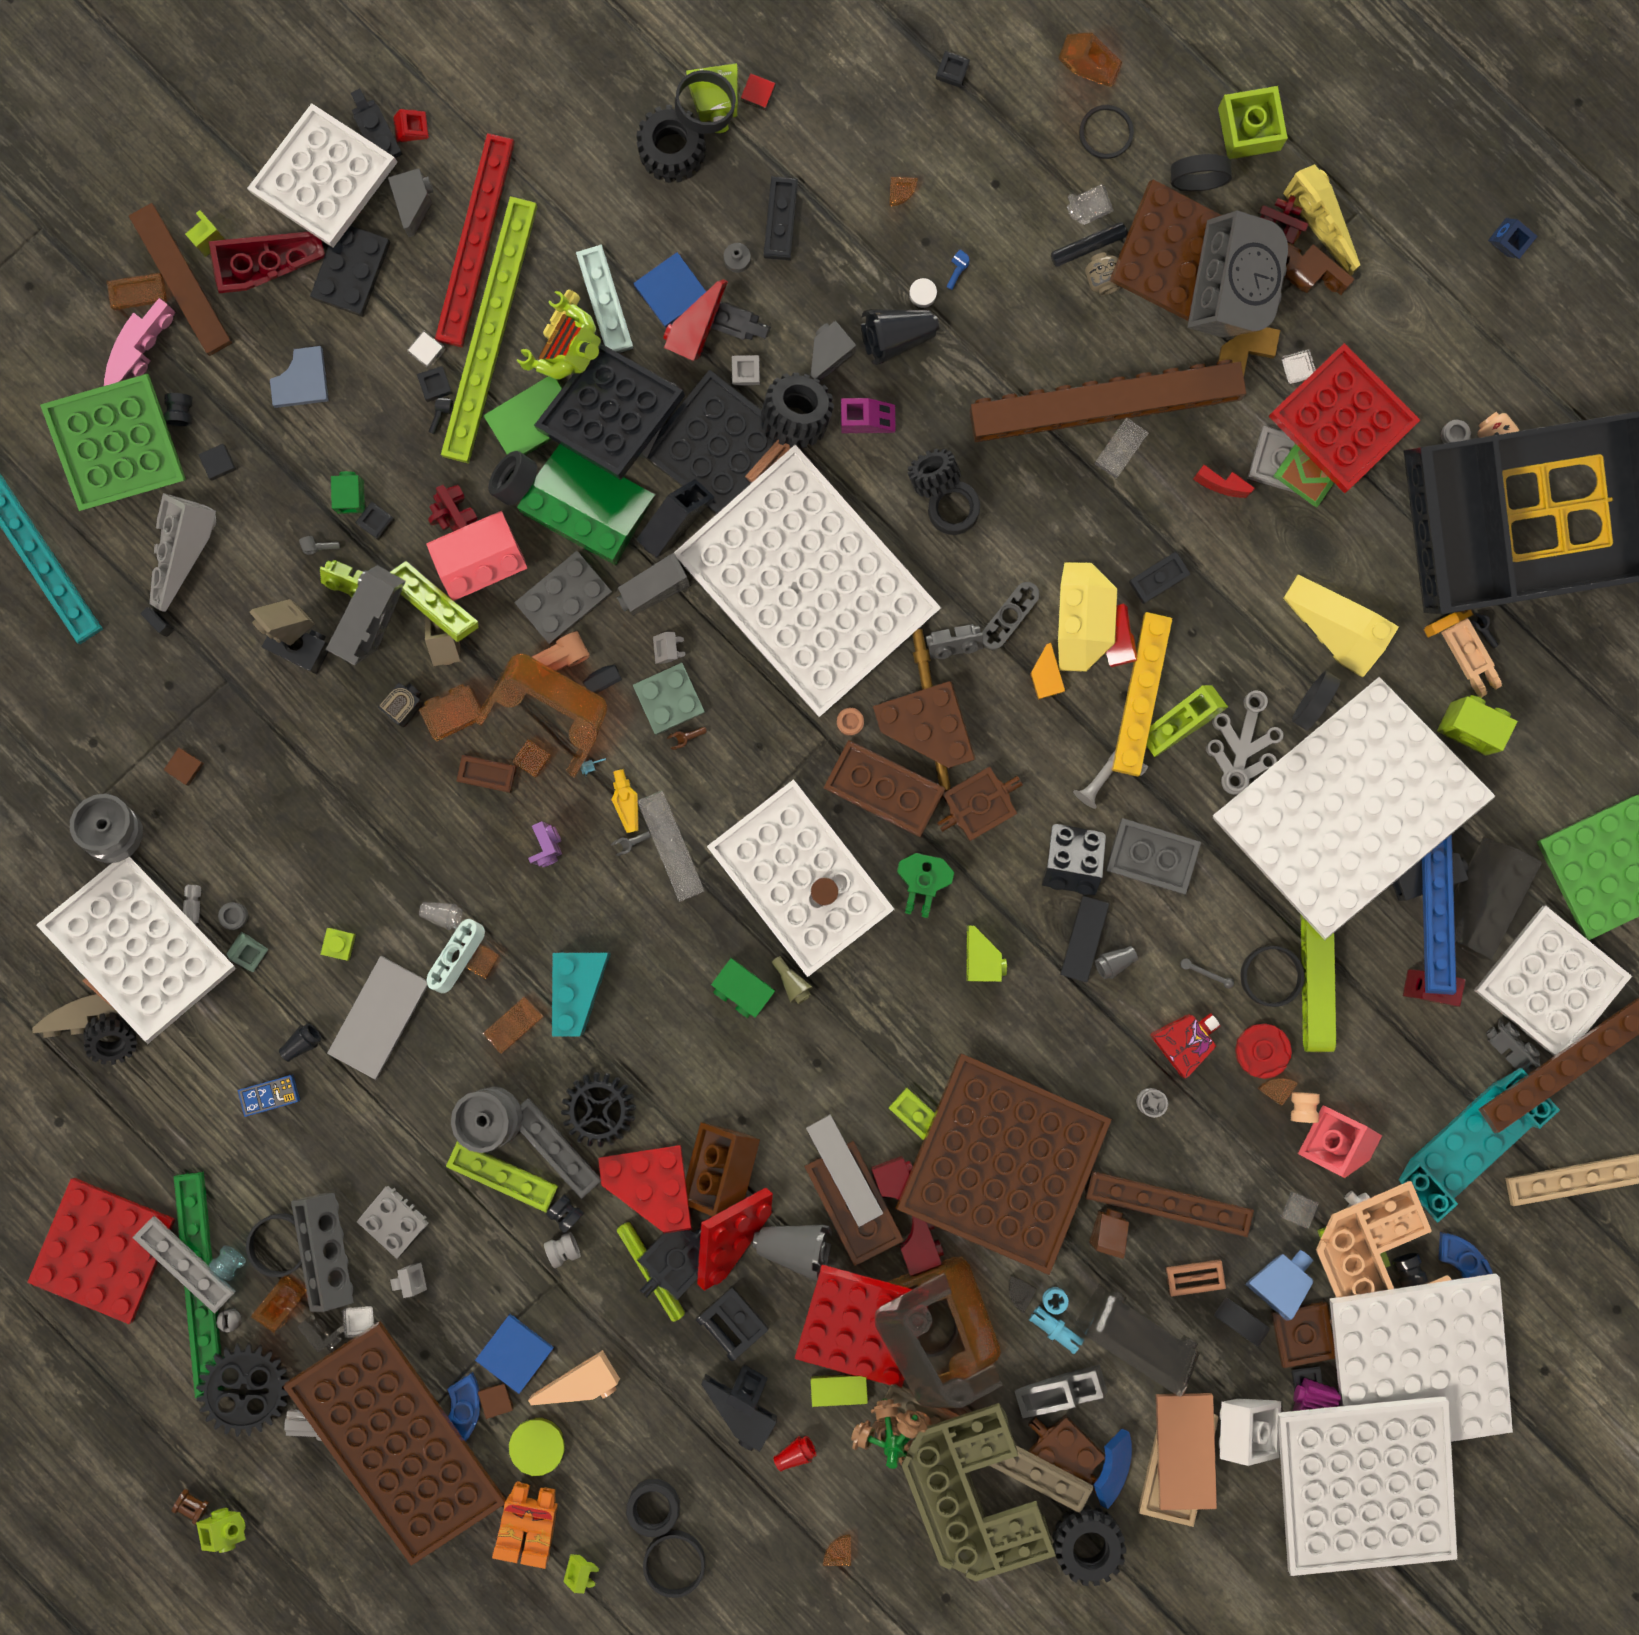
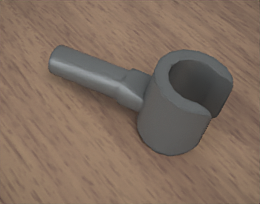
M313 536L303 537L299 540L302 551L307 555H312L319 550L340 549L339 542L316 544Z
M647 831L634 838H620L613 841L611 846L620 843L623 850L615 855L621 856L630 852L631 847L635 844L651 838V835Z

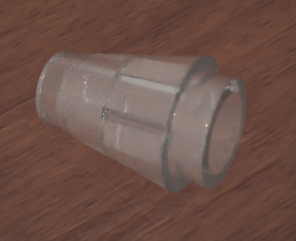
M423 902L420 907L419 916L440 927L451 930L457 929L460 925L463 910L453 903Z

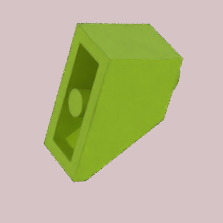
M967 926L966 981L1002 982V976L1007 974L1006 959H1002V953L975 926Z

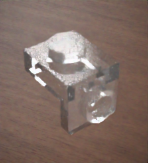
M1102 184L1078 196L1073 193L1068 195L1070 204L1067 205L1069 214L1073 220L1076 219V221L1083 225L1113 212L1108 193Z

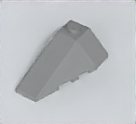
M163 493L156 529H161L160 544H155L154 554H157L158 567L152 571L150 605L166 612L210 538L211 530L216 525L215 510L203 504Z

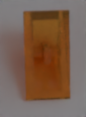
M283 1276L254 1311L251 1318L275 1333L285 1325L306 1294V1289L288 1276Z

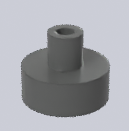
M741 243L729 245L724 251L726 267L735 273L745 271L751 263L749 249Z

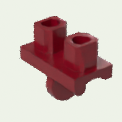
M1290 195L1288 201L1277 198L1274 206L1283 209L1282 213L1264 205L1261 206L1258 213L1261 214L1260 218L1274 223L1278 221L1285 224L1283 232L1287 242L1291 244L1296 242L1301 231L1305 232L1308 223L1289 216L1290 212L1299 216L1303 209L1294 205L1296 199L1294 195Z
M444 485L436 487L437 493L433 496L436 503L429 506L433 513L428 518L430 525L439 524L442 530L450 527L454 532L477 521V516L471 507L461 512L457 509L456 504L463 502L465 499L459 485L447 489Z

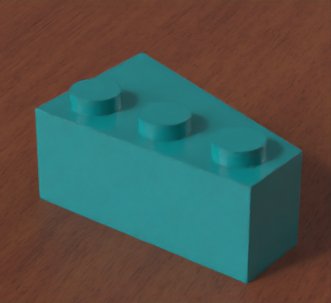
M553 953L552 1036L584 1035L611 953Z

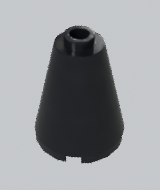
M869 309L862 313V317H866V323L861 324L863 343L867 354H873L875 360L871 362L875 365L882 364L934 338L936 331L939 330L938 318L929 310Z

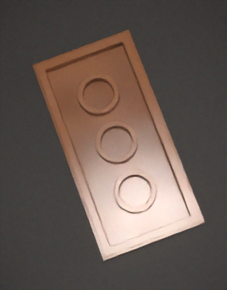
M1212 1393L1156 1394L1160 1510L1217 1509Z

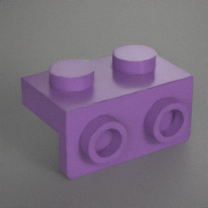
M545 822L533 825L532 828L543 852L529 857L530 864L546 867L557 862L556 857L561 855L562 852L558 845L561 842V838L556 827H552V825Z

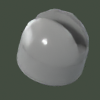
M232 1308L222 1311L217 1317V1326L223 1332H232L241 1323L240 1313ZM225 1315H228V1328L225 1326Z

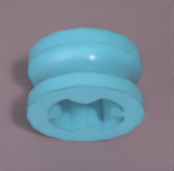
M1051 1287L1044 1292L1042 1302L1048 1312L1060 1314L1067 1309L1068 1297L1062 1289ZM1052 1294H1057L1059 1298H1063V1301L1058 1302V1307L1053 1308L1052 1303L1048 1305V1300H1051L1053 1297Z

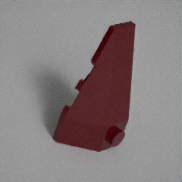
M310 232L209 241L211 262L218 293L247 291L324 258L321 239Z

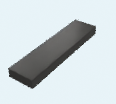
M528 1098L520 1105L522 1124L519 1131L582 1199L601 1181L600 1175L534 1102Z

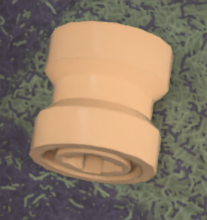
M1292 1092L1291 1101L1294 1103V1110L1291 1112V1121L1318 1123L1319 1113L1316 1111V1108L1320 1103V1094Z

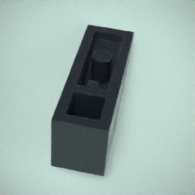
M705 1374L701 1385L735 1438L739 1439L738 1443L747 1450L752 1451L756 1449L760 1452L777 1423V1416L758 1404L750 1417L743 1412L736 1411L731 1405L726 1403L731 1388Z

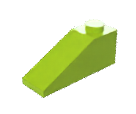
M1203 685L1150 726L1146 746L1153 756L1156 757L1207 724L1228 708V706L1212 685Z

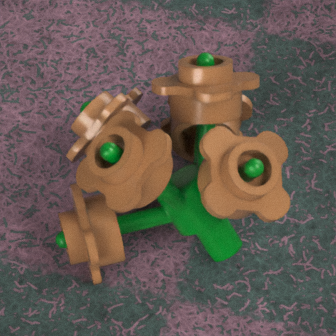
M884 1398L882 1401H878L877 1406L871 1410V1413H876L877 1420L873 1423L872 1427L870 1426L871 1422L867 1420L865 1423L861 1422L860 1425L858 1424L854 1428L851 1440L854 1441L852 1448L857 1450L860 1447L867 1450L872 1443L884 1448V1454L887 1456L886 1466L895 1469L898 1466V1459L902 1465L913 1442L910 1439L916 1438L920 1431L926 1432L927 1426L931 1424V1420L921 1411L913 1412L907 1410L904 1414L898 1413V1408L902 1407L901 1403L894 1404L893 1399L887 1400Z

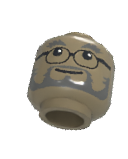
M1106 252L1096 254L1091 257L1092 262L1085 268L1090 289L1093 292L1099 293L1100 296L1112 294L1120 289V286L1109 281L1118 260L1116 256H1107Z

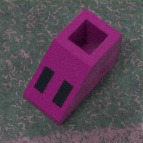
M841 398V433H895V405L870 398Z

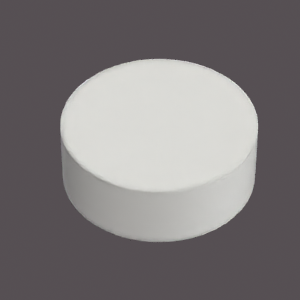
M918 279L910 287V300L917 307H929L936 299L937 289L935 284L929 279Z

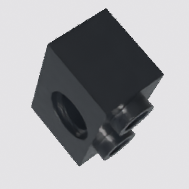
M312 629L309 634L305 632L301 636L303 638V646L296 651L293 649V644L288 645L283 641L278 643L274 638L270 639L268 636L262 645V648L315 674L319 672L329 652L326 650L328 643L324 641L326 636Z

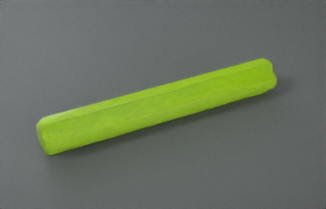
M626 1222L617 1228V1233L648 1282L651 1278L647 1270L637 1261L647 1249L631 1223ZM658 1287L654 1291L671 1321H677L684 1316L685 1311L679 1301L675 1300L665 1289Z

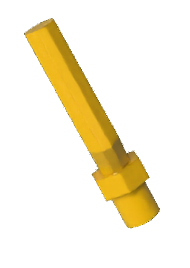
M624 769L613 771L615 778L613 785L616 790L611 800L626 832L638 831V793L629 787V779L626 780Z

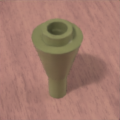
M781 956L772 961V964L781 975V980L790 1003L797 1002L801 1004L811 996L810 991L813 987L792 969L790 970Z

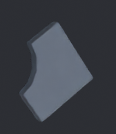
M321 346L294 349L293 360L289 368L280 376L270 379L272 404L275 408L329 401L323 348Z

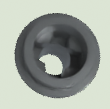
M1129 946L1124 949L1100 954L1099 958L1095 960V965L1103 979H1113L1132 963L1138 961V956L1134 948Z

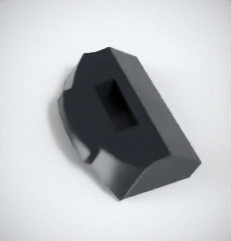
M614 664L594 671L582 683L589 694L593 696L621 681L622 678Z

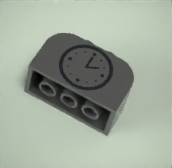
M1238 210L1207 220L1187 328L1228 338L1263 330L1272 323L1282 297L1281 288L1287 271L1286 261L1288 256L1286 236L1276 223Z

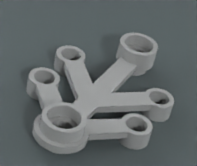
M1258 690L1248 693L1244 698V707L1247 709L1240 740L1230 725V718L1227 714L1220 713L1212 721L1213 727L1222 732L1234 752V764H1231L1223 752L1224 745L1221 741L1212 740L1206 745L1207 754L1216 759L1224 773L1221 778L1223 789L1232 795L1242 792L1248 787L1250 778L1264 770H1268L1277 762L1273 754L1267 753L1262 755L1257 763L1244 769L1247 758L1268 745L1279 743L1283 739L1282 730L1278 727H1272L1266 731L1264 736L1251 743L1258 712L1263 711L1268 703L1267 696ZM1251 698H1256L1258 700V707L1251 706ZM1219 717H1223L1226 720L1224 727L1217 724ZM1271 731L1278 733L1279 737L1277 740L1270 738ZM1212 743H1216L1219 746L1218 753L1211 751L1210 746ZM1265 757H1269L1272 760L1270 767L1264 765L1263 760ZM1232 776L1239 779L1237 786H1233L1230 783Z

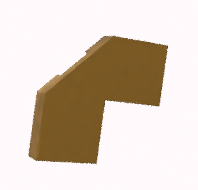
M1266 327L1263 330L1237 335L1222 345L1218 362L1223 360H1232L1233 363L1241 362L1244 376L1248 354L1267 358L1275 357L1280 330Z

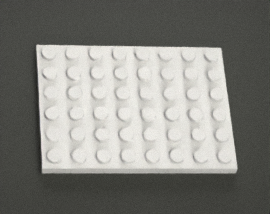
M796 445L674 552L678 561L818 717L825 713L941 608ZM793 581H796L799 588L798 594L791 589Z
M1378 677L1213 815V819L1319 935L1326 940L1492 801L1495 795L1398 695Z

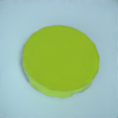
M535 1418L522 1422L514 1430L509 1442V1455L513 1464L521 1472L531 1476L545 1475L553 1471L561 1462L565 1451V1443L560 1428L552 1421L544 1418Z

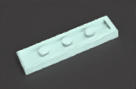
M602 245L576 252L604 345L617 353L634 349Z

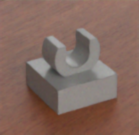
M664 632L654 636L655 664L668 663L685 656V652H678L676 649V644L684 642V638L675 637V632Z
M421 1263L411 1264L398 1270V1278L390 1280L392 1291L401 1289L403 1298L412 1297L427 1290Z

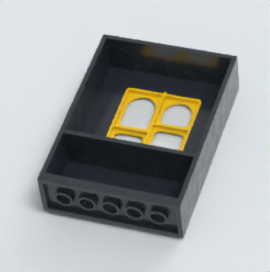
M1639 411L1403 450L1424 613L1447 614L1639 582ZM1573 465H1586L1592 468L1597 477V485L1589 496L1558 503L1552 501L1549 483V471L1551 469ZM1530 472L1535 473L1538 482L1539 504L1534 507L1510 509L1506 489L1507 477ZM1583 509H1590L1596 512L1602 522V530L1599 536L1589 543L1571 544L1567 521L1568 513ZM1553 515L1556 520L1557 547L1516 554L1513 547L1511 524L1516 520Z

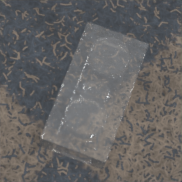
M1126 417L1094 464L1117 479L1149 432Z

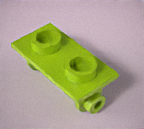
M328 560L325 567H320L321 583L331 590H339L353 597L359 586L357 584L359 577L363 572L357 570L355 575L351 577L352 567L336 560L332 562Z

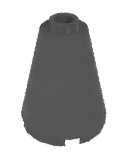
M830 1226L762 1227L760 1232L756 1231L754 1235L753 1248H756L757 1255L813 1281H817L821 1265L827 1266L831 1244L826 1243L827 1235L832 1236V1230Z

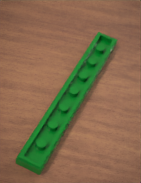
M204 1172L175 1175L174 1186L179 1238L213 1269ZM184 1286L195 1398H197L198 1395L204 1393V1391L197 1390L196 1387L197 1384L206 1382L199 1377L201 1372L209 1373L205 1367L206 1362L215 1364L216 1362L213 1357L215 1353L222 1357L220 1332L217 1326L218 1311L214 1314ZM218 1386V1390H225V1387Z

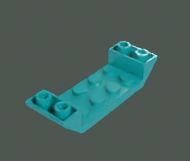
M1522 1068L1491 1084L1410 1159L1398 1181L1401 1184L1409 1181L1412 1182L1421 1206L1437 1223L1458 1205L1454 1198L1531 1127L1540 1129L1560 1111L1552 1100L1548 1098L1500 1133L1492 1131L1478 1109L1527 1076L1528 1074Z

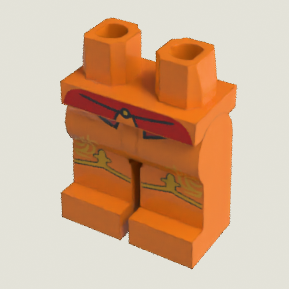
M516 1482L511 1494H509L505 1501L492 1558L517 1563L522 1552L526 1532L527 1536L520 1564L545 1569L549 1561L558 1504L555 1503V1489L540 1488L537 1500L528 1498L530 1485Z

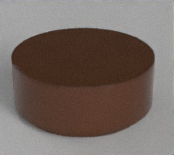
M820 878L813 883L811 896L817 904L830 905L837 899L838 887L833 880Z

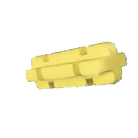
M567 290L564 294L569 300L570 305L575 304L577 306L580 300L577 293ZM555 310L550 319L551 324H547L543 331L546 338H550L562 315H566V311L559 312Z

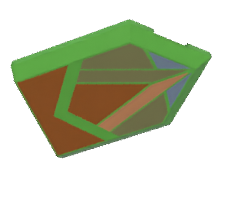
M1294 444L1273 475V477L1316 508L1334 483L1296 444Z

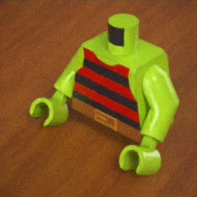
M555 291L561 297V300L558 304H553L549 300V304L559 312L566 311V315L563 314L538 358L539 361L534 358L528 349L521 350V353L528 359L526 361L517 359V361L526 371L536 368V372L554 379H562L572 373H582L585 371L590 360L598 356V346L601 343V339L595 335L596 327L592 317L575 304L570 305L569 300L561 292Z

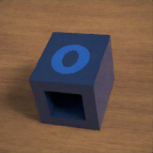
M1505 218L1488 241L1507 257L1520 259L1537 238V235L1518 219Z

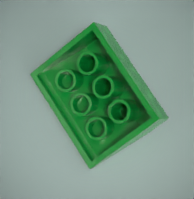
M559 444L535 477L532 486L522 498L517 508L522 515L616 566L652 503L655 494L624 477L619 480Z

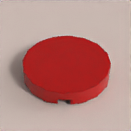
M1265 1023L1255 1024L1245 1029L1237 1039L1235 1048L1236 1058L1241 1068L1251 1076L1262 1079L1272 1078L1282 1073L1286 1069L1292 1054L1291 1044L1286 1034L1276 1026Z

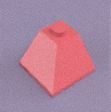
M1323 1105L1319 1111V1122L1313 1123L1298 1154L1346 1178L1370 1161L1382 1135Z

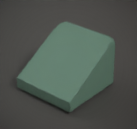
M241 932L226 955L231 961L254 972L268 951V948Z

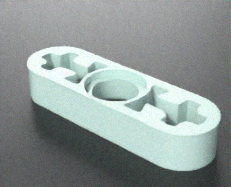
M466 919L460 923L427 975V985L430 989L439 993H446L453 987L484 938L485 930L480 923L472 919ZM459 950V958L452 963L454 952Z

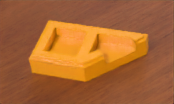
M1471 610L1454 612L1426 626L1424 631L1429 638L1472 616L1473 613Z
M1051 643L1046 644L1030 673L1038 700L1065 692Z

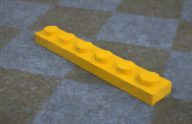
M1148 612L1143 616L1136 650L1137 661L1133 664L1111 771L1140 776L1172 618Z

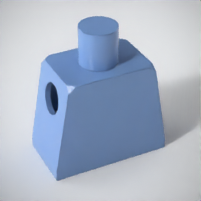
M1299 1250L1292 1260L1283 1254L1279 1255L1247 1281L1245 1285L1286 1321L1292 1320L1313 1284V1280L1304 1273L1313 1262V1259L1302 1250Z

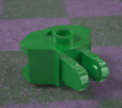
M915 853L899 862L897 874L908 886L907 892H909L905 913H912L915 905V894H921L926 896L921 910L922 917L928 918L932 898L935 897L936 891L952 884L954 872L944 859ZM923 863L930 864L931 869L929 872H925L922 869Z

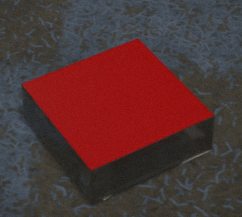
M750 74L741 96V102L766 111L776 84Z

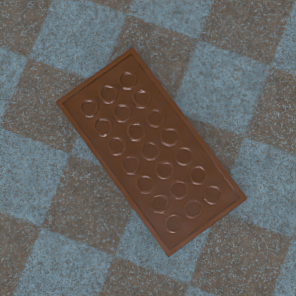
M381 1321L285 1383L284 1389L411 1566L505 1504V1497Z

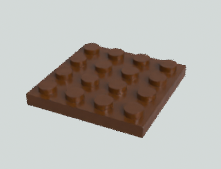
M1154 179L1149 181L1109 281L1189 321L1207 220L1222 215Z

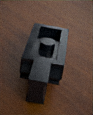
M360 88L351 92L357 108L352 110L353 117L364 138L394 158L403 155L374 100L367 102Z
M723 301L720 302L711 326L712 329L743 340H752L754 335L766 339L771 329L770 326L758 322L759 316L753 312Z

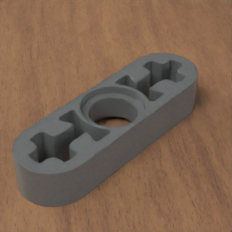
M1023 582L1010 595L982 631L984 648L992 651L997 650L1006 642L1038 601L1039 590L1035 584ZM1030 589L1032 591L1030 596L1033 600L1027 599L1021 607L1026 609L1022 612L1018 605L1011 603V600L1013 599L1017 603L1022 597V593L1019 591ZM1013 609L1017 613V621L1012 624L1004 622L1002 618L1004 610ZM997 620L999 625L1008 629L1009 632L1005 633L1002 630L997 637L1000 642L994 641L990 644L987 642L989 637L986 633H994L998 628V625L994 624Z

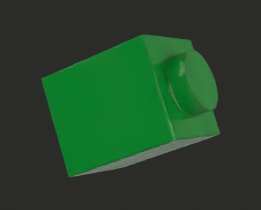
M343 471L339 472V476H331L332 509L337 514L363 513L365 510L364 480L359 475H356L355 472Z

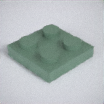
M683 663L633 685L655 735L705 713Z

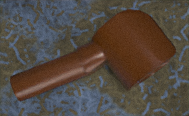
M705 727L689 733L678 731L670 734L667 739L677 738L678 745L671 748L672 750H677L684 747L687 741L703 735L707 731Z

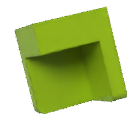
M199 210L196 214L201 221L185 235L207 257L210 254L209 241L226 239Z

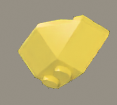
M1064 563L1060 591L1058 631L1059 671L1087 672L1115 644L1117 588L1092 563Z

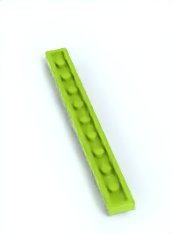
M510 196L442 448V457L468 464L470 462L538 206L535 202Z

